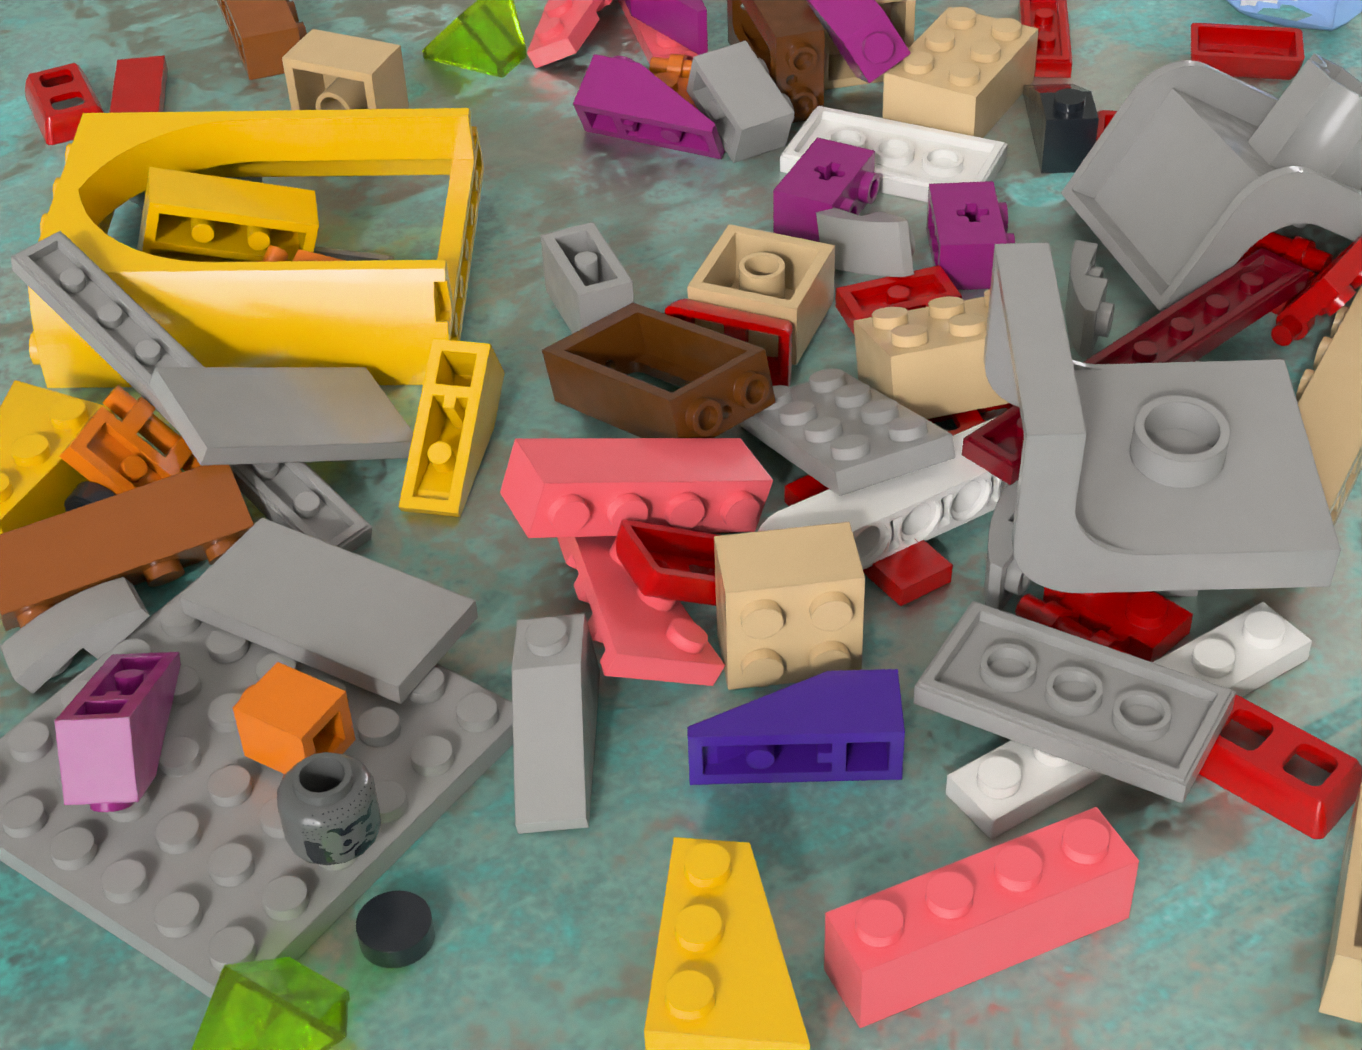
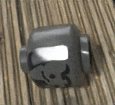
M329 752L313 754L296 763L283 776L277 789V807L285 840L295 855L305 861L327 866L346 863L362 855L376 841L381 828L380 808L374 778L361 761L344 754Z

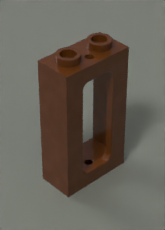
M727 0L729 44L733 45L746 41L757 58H761L765 62L769 75L780 92L789 97L795 112L792 123L806 121L817 106L824 107L825 29L806 0Z
M631 303L542 349L556 402L640 438H715L776 403L764 348L636 303ZM641 372L681 388L674 392H669L628 375Z

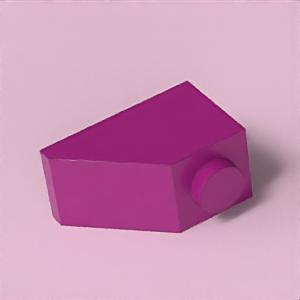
M806 0L856 78L871 83L911 54L888 16L875 0Z

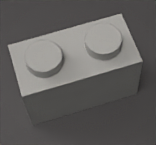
M746 41L693 57L686 91L698 110L715 123L723 147L733 163L786 146L791 124L794 120L795 112L789 97L780 92L770 77L765 62L761 58H757Z
M594 222L541 235L545 288L572 334L634 303L633 281Z

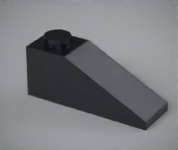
M1075 84L1024 85L1023 96L1041 173H1075L1096 143L1099 117L1092 92Z

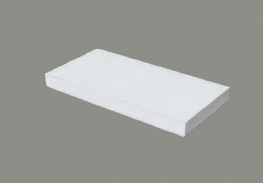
M817 106L781 154L780 172L788 173L815 139L819 137L875 151L874 173H878L880 176L878 192L928 202L929 184L994 181L1007 159L1008 144Z

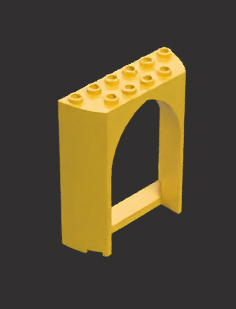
M470 108L83 113L73 143H68L66 146L65 166L62 175L54 180L53 200L49 212L44 213L41 217V234L38 242L58 231L64 233L204 367H366L378 385H423L432 338L460 341L484 174V162L477 127L471 126ZM149 167L224 178L450 175L437 260L193 262L151 255L122 244L107 234L115 209L146 190ZM28 286L33 332L29 339V353L32 363L34 365H41L47 388H115L117 385L122 388L132 387Z

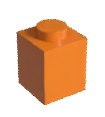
M277 662L256 684L249 686L239 701L232 707L244 755L283 774H286L296 763L313 754L323 752L343 754L356 740L346 691L280 662Z

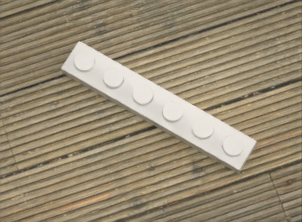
M1262 602L1152 663L1236 691V695L1243 697L1308 660L1312 640ZM1010 740L947 775L946 795L992 840L1105 776V774Z

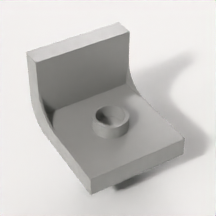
M1315 53L1307 60L1280 98H1276L1202 62L1185 60L1167 64L1150 73L1131 91L1061 194L1160 312L1234 266L1257 241L1280 228L1289 225L1305 228L1307 224H1314L1355 241L1362 235V82L1343 67Z
M1049 242L995 244L984 347V365L986 376L992 389L1002 399L1020 408L1024 440L1012 529V547L1016 564L1024 575L1043 587L1061 592L1109 593L1155 591L1164 597L1197 596L1198 590L1330 587L1341 548L1285 359L1136 364H1089L1073 360Z

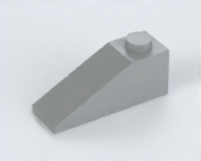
M585 614L517 620L511 669L515 826L518 834L589 828L600 668Z

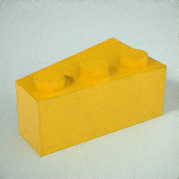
M14 380L0 406V534L66 512L64 502L79 483L89 480L59 456L101 406L115 416L114 412L105 405Z
M673 838L644 1028L645 1050H810L809 1039L750 842Z

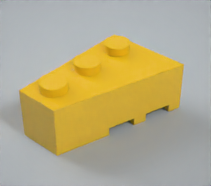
M149 167L137 250L155 256L193 262L262 261L269 246H277L288 253L287 261H293L298 249L314 252L319 228L315 190Z

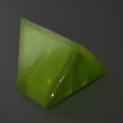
M477 0L422 50L423 58L504 78L527 57V48L514 0Z
M291 957L225 964L191 1050H328L347 1037L349 991Z

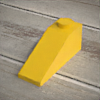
M432 338L398 506L401 511L461 517L495 427L505 372L491 344Z

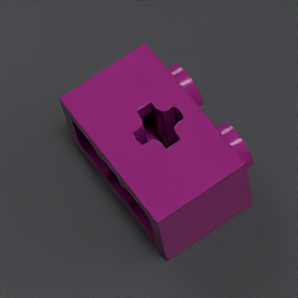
M817 137L773 190V233L820 242L816 212L838 208L859 215L867 204H872L878 194L880 176L878 173H874L875 151Z
M993 181L929 184L926 230L933 266L940 265L958 290L990 289L995 244L1015 243L1014 233H1007V203L998 202Z

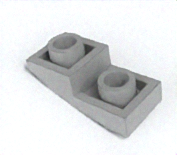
M838 208L816 212L820 242L835 245V269L857 274L887 277L914 275L912 255L915 252V239L907 219L882 211L864 216Z
M1075 240L1071 256L1065 308L1066 325L1071 342L1078 355L1090 358L1098 336L1106 338L1109 336L1115 304L1106 302L1108 279L1103 278L1104 268L1095 266L1098 244Z
M1018 481L1012 485L1007 484L993 512L988 534L984 600L985 605L999 610L1004 608L1014 594L1021 596L1031 582L1016 564L1012 547V529Z
M122 577L101 583L59 602L19 629L0 648L13 679L34 694L50 678L64 672L80 649L84 648L99 659L106 652L111 651L117 644L124 641L150 615L133 584Z

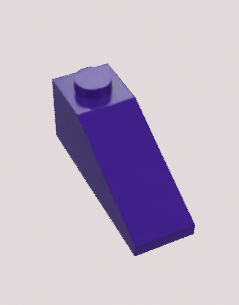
M898 669L826 671L688 726L690 785L902 780L905 728Z

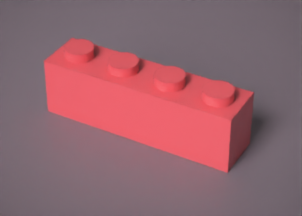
M515 438L500 493L528 538L617 536L621 520L623 519L705 533L755 532L773 479L741 438Z
M1094 807L826 912L824 971L859 1028H863L1128 919L1139 860L1098 807Z

